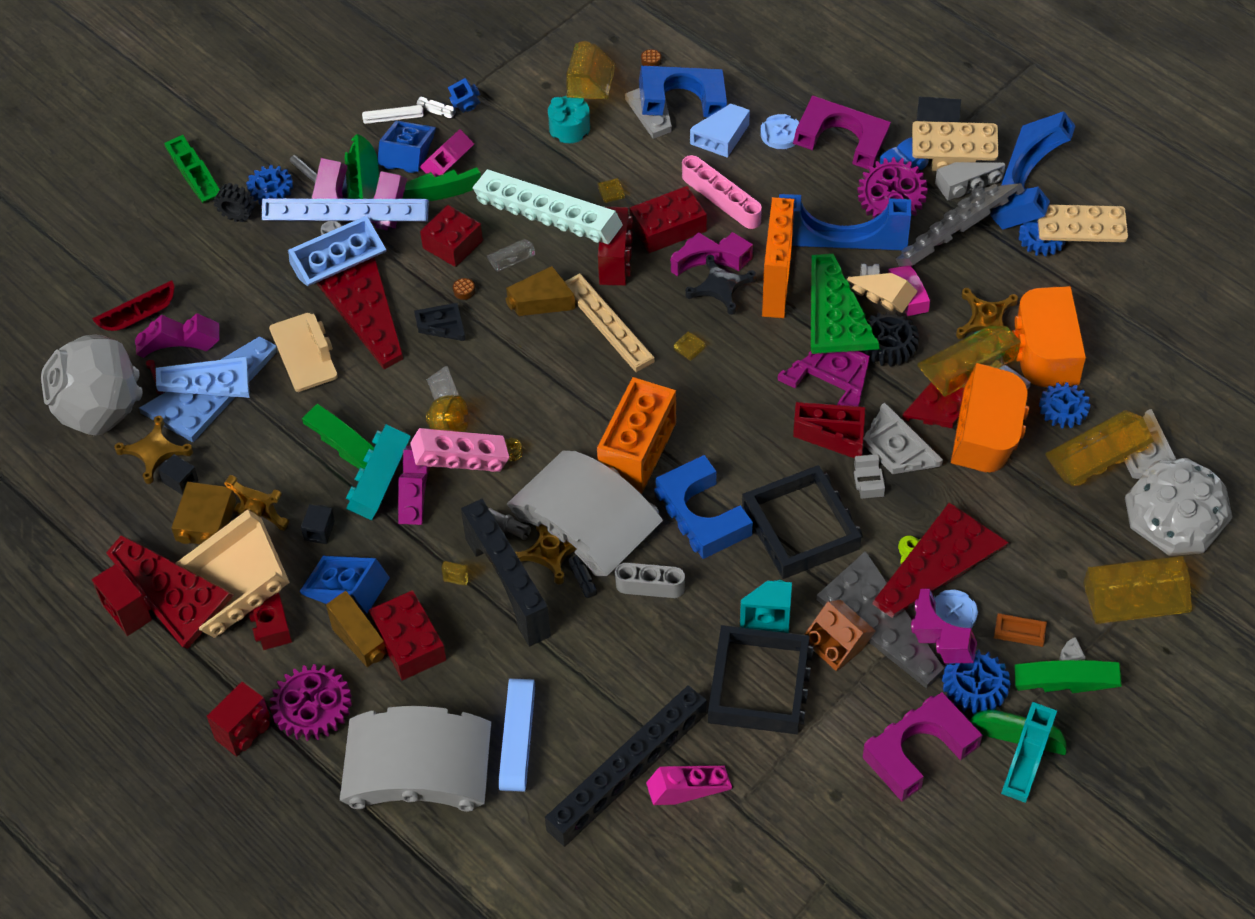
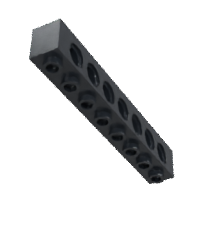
M687 685L545 816L546 831L564 847L570 843L706 715L707 700Z

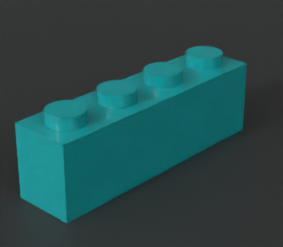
M387 424L382 432L377 430L372 440V443L376 445L373 450L368 449L363 460L367 464L364 469L360 467L354 479L358 481L356 488L351 486L346 496V499L349 500L346 509L372 521L403 455V450L409 442L410 435Z

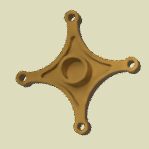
M964 288L961 296L969 302L972 309V317L966 325L957 329L956 337L963 339L967 333L972 331L992 330L1003 337L1006 346L1011 345L1013 336L1004 328L1002 316L1007 308L1017 304V295L1011 294L1009 298L999 302H987L973 295L969 288Z
M162 416L154 418V429L142 440L131 445L117 443L114 446L118 455H133L145 463L146 472L143 473V478L146 484H151L154 481L153 475L156 468L173 454L176 456H191L193 454L190 444L178 446L165 439L162 435V429L165 425Z
M233 475L228 476L224 484L233 490L241 500V503H237L234 508V514L240 516L246 510H250L259 517L261 516L269 520L280 530L284 531L287 528L289 520L284 517L281 518L273 503L279 501L282 495L280 491L273 490L271 494H265L242 486Z
M540 524L536 526V530L540 533L538 541L531 548L515 553L520 561H532L549 568L554 573L555 583L562 584L564 582V573L561 571L560 566L564 559L577 549L567 540L564 543L560 541L556 536L548 532L545 525Z

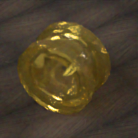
M515 438L506 439L505 444L509 454L508 461L519 460L523 454L521 442Z

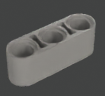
M622 563L615 570L616 588L624 594L678 598L685 591V574L683 570L677 567Z

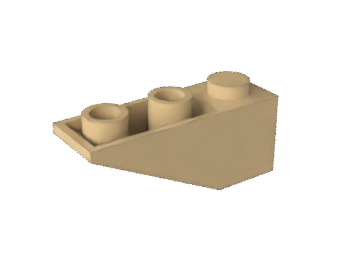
M893 273L847 278V281L853 286L851 289L860 296H863V294L867 295L866 297L876 304L881 302V305L889 311L895 309L903 313L917 293V290L907 280Z

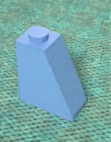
M729 104L690 129V144L728 158L749 126L750 110Z

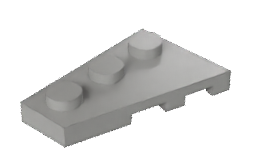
M640 88L625 93V100L653 139L671 132L666 98L663 116L642 115Z

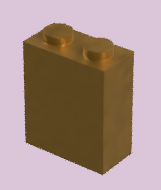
M187 482L171 527L175 540L183 544H202L229 524L236 504L234 491L223 486Z

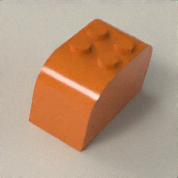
M1071 286L1029 290L1020 300L1018 315L1015 316V330L1012 331L1013 344H1017L1015 350L1016 361H1020L1024 377L1032 384L1041 387H1055L1056 383L1064 386L1066 382L1069 386L1079 385L1086 356Z
M976 363L964 386L951 458L952 464L982 472H995L1004 467L1013 450L1016 451L1019 440L1023 439L1026 426L1023 425V419L1026 420L1029 406H1026L1027 388L1020 377L1009 371Z

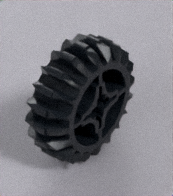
M888 311L885 315H882L880 312H878L876 317L871 315L869 321H866L870 324L873 335L877 336L879 349L861 350V352L870 356L869 358H871L872 363L879 361L881 366L884 363H888L890 367L893 363H896L898 366H900L902 361L907 363L909 357L913 358L915 351L919 347L920 336L917 326L913 325L912 320H906L905 315L899 317L897 312L894 315H890ZM902 338L906 340L904 343L901 342Z

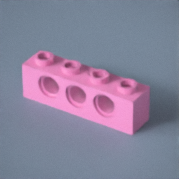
M419 428L411 441L416 465L501 472L509 459L504 437L500 435Z

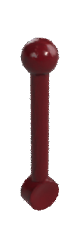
M154 360L146 361V367L150 369L156 384ZM156 389V393L158 395H162L163 393H165L163 391H158Z

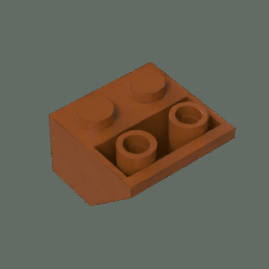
M842 600L828 601L804 635L809 636V645L813 646V650L835 671H838L864 649L876 630Z

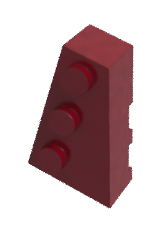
M796 402L793 437L855 459V456H862L865 407Z

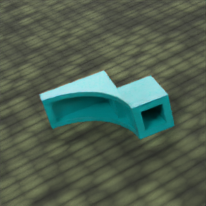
M1032 702L1001 794L1026 803L1057 710Z

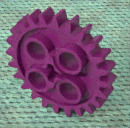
M895 157L889 163L886 158H884V164L875 161L876 168L869 165V173L863 172L864 179H859L861 187L857 188L860 194L858 195V200L862 202L861 208L866 209L867 216L872 213L873 219L879 216L887 207L889 198L911 199V214L914 216L917 215L916 209H923L921 202H926V196L924 195L927 194V188H925L927 181L922 180L924 174L923 172L918 173V166L912 168L911 161L905 165L904 158H901L899 163H897ZM887 175L894 176V178L890 180H887L884 177ZM905 185L912 186L909 190H905L902 187ZM875 192L882 193L879 197L873 196Z
M313 664L311 670H307L306 666L303 665L302 672L300 673L294 668V675L291 677L285 674L286 682L278 681L279 689L272 690L274 697L270 698L272 705L270 710L274 722L278 723L281 731L286 730L287 736L295 732L296 740H299L302 734L305 735L306 741H309L311 735H315V738L319 740L320 733L322 732L328 737V730L331 728L337 731L336 723L344 724L343 716L350 715L347 707H351L352 703L347 681L343 682L341 674L336 676L334 669L327 673L326 666L324 665L320 670H317L315 664ZM317 685L315 688H309L310 686ZM297 700L296 703L289 704L290 702ZM327 701H333L330 704H324ZM308 716H314L309 720H305V718Z

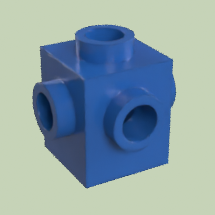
M466 78L448 87L451 93L449 99L454 108L458 107L462 113L471 111L480 104L477 97L480 95L478 88L475 84L471 85Z

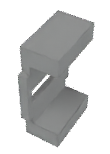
M878 454L855 456L854 479L856 489L860 493V498L884 497L885 485L882 469H879ZM880 476L881 479L858 482L857 478Z

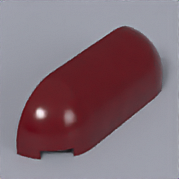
M172 280L92 318V320L104 330L117 331L167 307L173 298L174 283Z

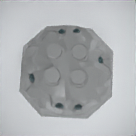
M1189 458L1153 462L1125 496L1130 528L1169 556L1204 553L1232 520L1228 492L1224 483L1211 470Z

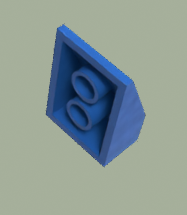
M396 120L379 141L378 165H383L387 169H404L409 173L419 172L420 166L425 162L436 127Z
M323 556L300 590V593L327 604L344 591H347L363 614H367L390 577L376 558Z

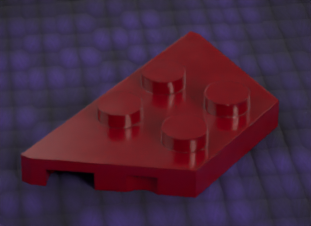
M954 359L950 360L903 413L902 420L908 422L910 418L924 420L923 424H937L947 428H953L959 419L964 386L968 378Z

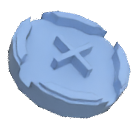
M786 114L768 117L766 122L761 125V138L763 142L775 149H787L795 146L796 144H793L799 121L791 119V116Z
M954 589L944 590L934 597L936 614L943 621L963 628H972L975 625L978 615L977 605L974 600L972 601L969 598L968 594Z

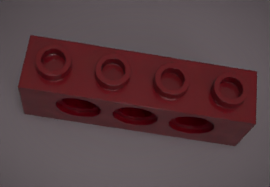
M279 592L249 612L251 622L256 621L257 627L252 628L255 641H261L263 650L292 643Z

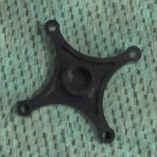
M707 255L706 266L710 270L707 279L695 288L687 287L685 289V296L688 299L702 295L712 296L722 301L727 307V313L733 315L736 313V304L732 302L734 291L745 283L755 282L756 272L750 270L747 274L743 275L729 273L717 267L713 255Z

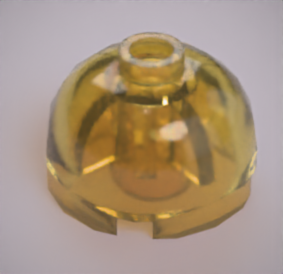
M445 395L435 399L426 414V422L429 428L433 430L466 432L468 422H464V415H468L466 402L461 396Z

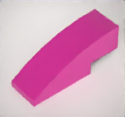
M911 266L888 269V273H893L907 280L917 290V293L905 308L907 316L929 312V297L914 269Z

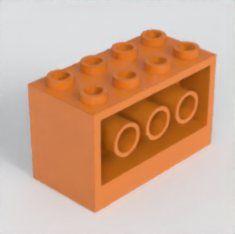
M632 377L597 447L598 461L609 468H615L620 476L641 494L676 425V390Z

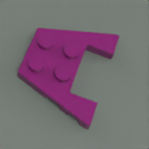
M810 351L807 357L801 361L797 360L788 370L781 371L778 374V381L796 388L806 373H809L846 391L837 405L859 407L870 356L859 351L811 354Z

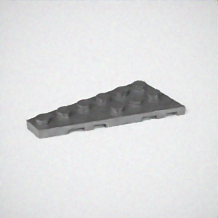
M995 184L990 187L983 188V186L975 188L968 198L958 202V206L955 209L945 213L941 221L932 224L927 233L918 236L913 245L904 248L901 251L902 254L896 258L898 265L911 266L934 252V246L952 240L951 235L958 230L964 232L991 213L990 209L1000 205L1003 206L1009 202L1007 197L1024 192L1022 184L1002 186Z
M865 551L817 594V601L825 606L828 601L842 600L876 630L869 643L927 689L943 674L944 668L927 643H919L916 635L912 633V620L905 610L891 618L872 604L887 582Z

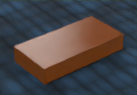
M998 613L994 638L1043 647L1047 622Z

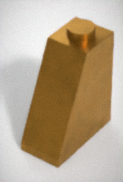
M552 266L506 288V303L511 310L514 309L518 316L575 309L574 293Z
M344 591L326 604L332 630L366 667L379 662L387 654L383 639L347 591Z

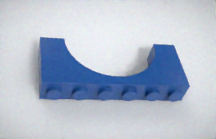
M1064 111L1022 126L1001 186L1021 183L1024 188L1025 181L1034 166L1051 150L1071 140L1075 124ZM1039 187L1024 188L1025 191L1021 194L1010 195L1007 197L1009 202L1003 206L1000 205L993 208L990 216L1002 230L1045 217L1050 200Z
M779 194V198L794 199L792 246L903 250L908 247L911 199L889 198L887 207L876 218L858 225L840 226L828 224L813 217L803 206L801 195Z

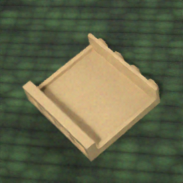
M246 510L176 562V564L234 594L232 599L218 614L199 627L202 632L213 638L222 634L227 628L241 620L246 614L259 607L265 600L278 593L284 586L290 583L262 518L250 510Z

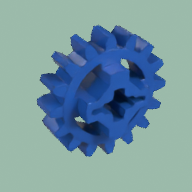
M272 165L269 166V169L262 166V171L254 170L255 176L249 175V181L246 182L247 190L251 193L250 196L255 198L254 201L258 200L260 205H262V199H286L285 195L290 196L291 190L294 188L291 174H288L287 169L282 171L281 166H278L276 169H273Z
M1038 219L1023 223L1020 226L1019 240L1022 241L1021 246H1028L1027 252L1034 250L1035 255H1038L1039 252H1042L1044 256H1047V252L1055 255L1056 250L1061 251L1062 246L1066 243V241L1041 240L1039 238Z
M1066 382L1062 387L1059 383H1056L1055 388L1048 386L1047 391L1042 392L1039 407H1041L1040 414H1045L1044 420H1052V426L1059 423L1061 428H1064L1065 424L1073 428L1074 423L1081 425L1082 419H1087L1091 404H1088L1089 397H1084V390L1077 391V385L1071 388Z

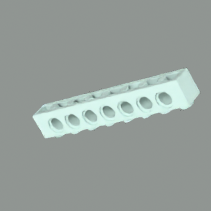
M488 169L473 187L477 199L484 205L489 204L499 210L504 209L514 215L519 214L529 220L540 221L546 226L552 225L562 231L573 232L579 237L584 236L597 243L609 244L623 226L614 210Z

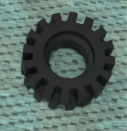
M232 183L224 184L213 200L215 202L214 207H217L216 210L222 212V216H228L227 219L229 220L233 218L235 222L246 221L253 211L256 201H254L255 198L253 196H250L251 193L249 191H244V187L238 188L237 184L233 186Z

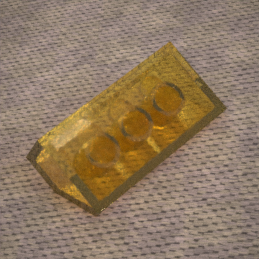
M587 41L575 43L567 71V98H609L616 64L596 44H591Z
M990 325L919 362L917 366L945 397L965 386L976 363L1000 368L1017 359L1021 341L1007 326Z
M1124 410L1045 453V455L1065 483L1071 486H1079L1087 481L1086 478L1104 473L1108 466L1124 462L1130 454L1146 450L1148 445L1154 442L1144 418Z
M1183 556L1087 568L1084 586L1095 624L1190 613L1192 611L1190 576Z

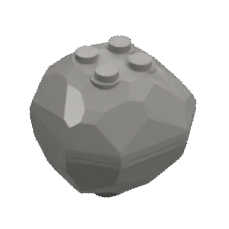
M85 335L69 342L59 350H55L42 369L41 383L44 403L49 405L51 413L63 425L89 435H101L111 430L131 412L135 401H139L142 397V388L136 383L139 379V370L132 366L123 344L103 335Z

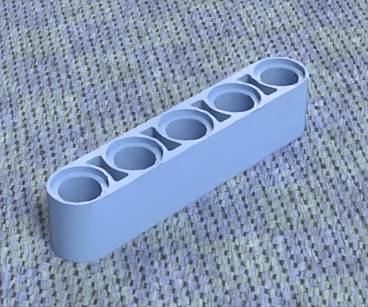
M509 679L499 773L500 791H526L535 679Z

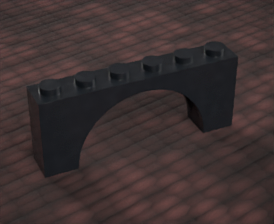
M480 499L462 507L461 513L465 539L476 557L485 554L493 565L511 602L518 629L528 646L530 647L551 637L548 606L484 500Z

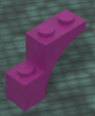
M698 232L693 238H689L679 251L673 253L670 259L671 272L679 276L692 267L705 265L707 255L714 256L715 264L728 266L740 271L752 259L753 244L732 232L728 237L723 238L718 245Z
M198 313L190 320H187L185 324L160 315L142 333L137 335L135 339L136 355L144 358L156 350L176 346L208 351L219 341V323Z
M408 445L403 450V473L399 477L398 524L422 525L425 488L431 467L416 465L411 445Z
M920 589L919 599L915 600L916 616L911 622L912 633L916 635L919 643H936L937 653L941 654L944 663H974L977 641L972 629L957 627L943 621L936 614V602L931 590Z

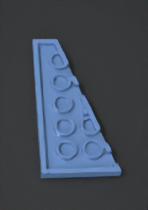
M259 336L221 360L246 357L250 382L278 352L275 344ZM165 392L139 409L141 414L152 420L156 416H162L165 423L164 427L194 442L235 397Z

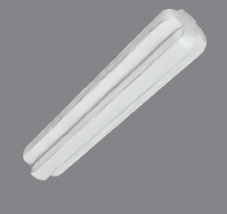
M422 105L365 111L362 114L364 124L420 118L423 117Z

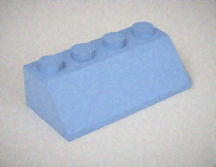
M367 216L288 250L289 262L299 280L307 286L386 252L385 246Z

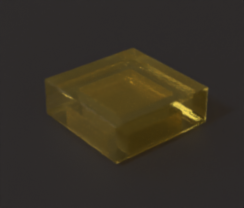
M618 178L598 183V189L604 203L625 198Z
M689 331L674 344V350L690 361L705 348V342Z
M444 561L441 567L443 580L445 582L467 585L469 579L467 566Z

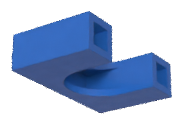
M641 66L639 88L642 115L663 116L665 92L672 89H686L695 93L702 102L703 117L706 118L727 105L722 69Z
M705 455L657 477L656 488L654 489L657 499L659 501L663 500L667 513L671 518L676 519L682 535H687L691 548L695 553L698 552L702 559L752 536L753 522L741 505L711 518L697 516L687 508L686 503L691 497L716 485V470Z

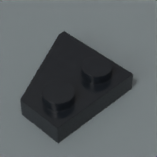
M458 303L414 310L418 333L465 341Z

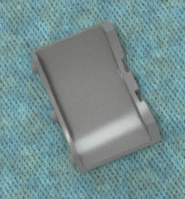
M562 451L507 503L520 522L536 526L543 524L548 527L547 530L550 534L556 536L563 543L566 540L569 541L577 549L575 554L595 576H608L663 521L658 514L657 507L649 503L630 483L622 478L615 468H609L603 463L577 451Z
M428 706L389 707L385 713L376 714L373 710L350 718L340 801L349 804L353 809H363L366 806L377 803L403 800L406 802H435L457 807L465 812L472 811L474 808L485 804L491 721L465 712L461 716L448 714V709Z

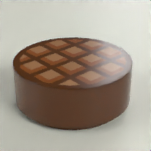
M655 49L645 50L641 54V64L643 66H659L661 64L660 52Z
M468 278L456 280L453 284L454 296L461 300L471 298L475 294L474 282Z

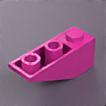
M459 129L420 168L426 174L432 172L434 177L440 176L466 153L474 143Z
M725 766L659 767L646 782L653 805H676L732 789Z

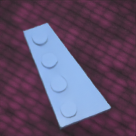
M246 357L159 367L156 368V387L158 391L249 398L248 361Z

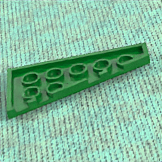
M834 254L812 255L811 354L879 349V342L874 337L872 328L867 323L854 293L851 292L847 279L845 280L842 269Z

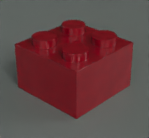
M449 205L420 231L423 249L454 267H457L483 241L481 224Z
M114 564L91 579L101 604L127 636L152 621L149 614L151 607L145 599L146 594L140 585L134 586L132 583L133 578L126 569L122 571L117 564Z
M243 681L206 716L215 740L236 757L242 751H246L251 746L252 741L260 733H264L272 722L264 697Z

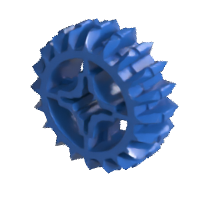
M980 650L976 651L974 663H949L945 667L942 682L944 683L943 690L947 692V698L954 700L953 704L956 707L962 705L963 712L967 708L972 709L973 715L977 710L983 711L987 710V708L995 710L996 705L1001 706L1004 699L1008 697V689H1010L1011 685L1009 672L1005 671V663L998 664V657L991 659L989 652L981 655ZM975 676L977 677V682H978V687H977V688H976Z

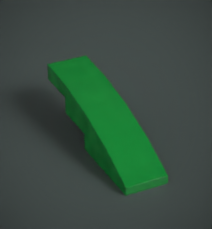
M184 135L165 142L166 150L201 202L206 203L214 199L220 189L204 162L199 159L193 147H190Z
M477 167L459 175L455 170L434 177L432 172L406 182L402 199H428L430 202L467 193L473 190L474 185L481 178V172Z
M316 404L302 418L303 424L320 434L321 440L336 449L341 458L358 469L360 467L364 469L367 464L363 461L368 449L373 450L374 447L335 415L319 404Z
M1087 660L1015 664V687L1018 691L1043 688L1045 692L1070 689L1072 694L1122 687L1121 667L1119 662Z

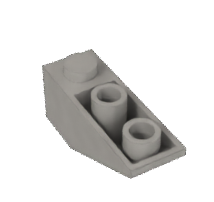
M955 162L937 169L935 184L949 201L972 192V190L979 186L985 187L1003 180L1005 164Z

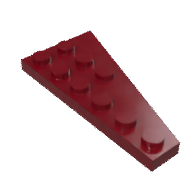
M375 257L317 282L322 292L383 369L403 360Z
M948 503L872 604L893 618L915 604V600L919 599L920 589H930L933 593L937 588L942 585L945 586L966 573L982 560L985 561L995 552L1006 548L1009 542L951 503Z
M121 535L106 552L122 571L126 569L130 573L134 586H141L146 594L145 599L153 612L183 648L188 649L202 633L199 627L218 614L234 596V594L125 536Z

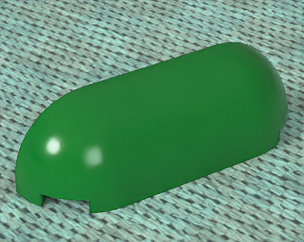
M356 134L351 139L354 142L349 153L345 152V164L348 165L346 171L348 199H373L379 181L377 155L371 143L365 137Z
M988 709L976 713L969 721L983 736L1018 744L1027 717ZM1053 725L1044 750L1065 755V738L1061 731Z

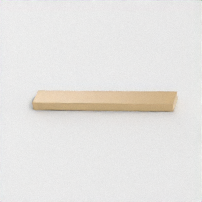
M581 274L565 281L574 293L575 303L635 372L654 363V356Z

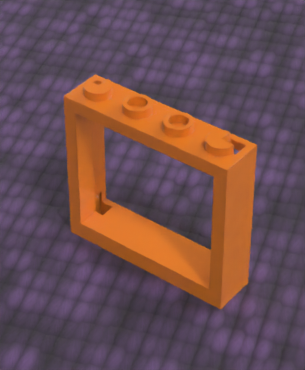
M772 197L764 262L762 317L784 318L792 250L794 199Z

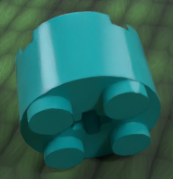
M582 96L554 97L551 100L548 108L549 132L553 138L554 136L563 143H576L581 141L586 133L588 135L590 132L589 106Z

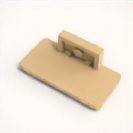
M915 121L912 125V156L914 158L932 159V171H937V169L955 162L995 161L998 158V127L994 123Z
M1049 205L1045 217L1038 218V231L1041 240L1126 242L1128 238L1125 208L1122 206Z
M305 313L270 325L271 335L295 391L300 392L337 379V372L329 350H332L329 337L324 338L325 329L322 321L317 322L314 314Z

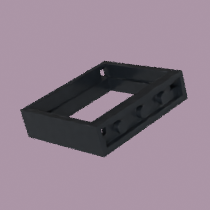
M819 465L742 494V508L753 522L752 526L782 579L860 550L861 538H863L862 531L859 526L854 525L850 510L847 507L844 508L839 492L832 488L829 475L826 472L823 473ZM816 483L846 536L789 558L759 505Z
M721 625L708 707V723L798 735L799 724L804 725L805 711L801 710V703H807L808 689L803 688L804 682H809L811 667H806L807 660L812 661L813 646L809 645V636ZM730 643L800 652L792 715L721 706Z

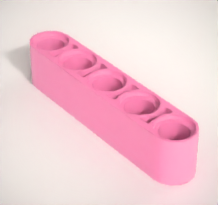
M690 155L683 159L682 178L687 184L744 227L755 229L760 226L762 207L758 201L699 157Z

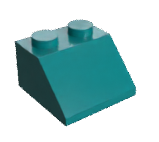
M783 580L766 581L741 599L740 627L789 633L792 582H785Z

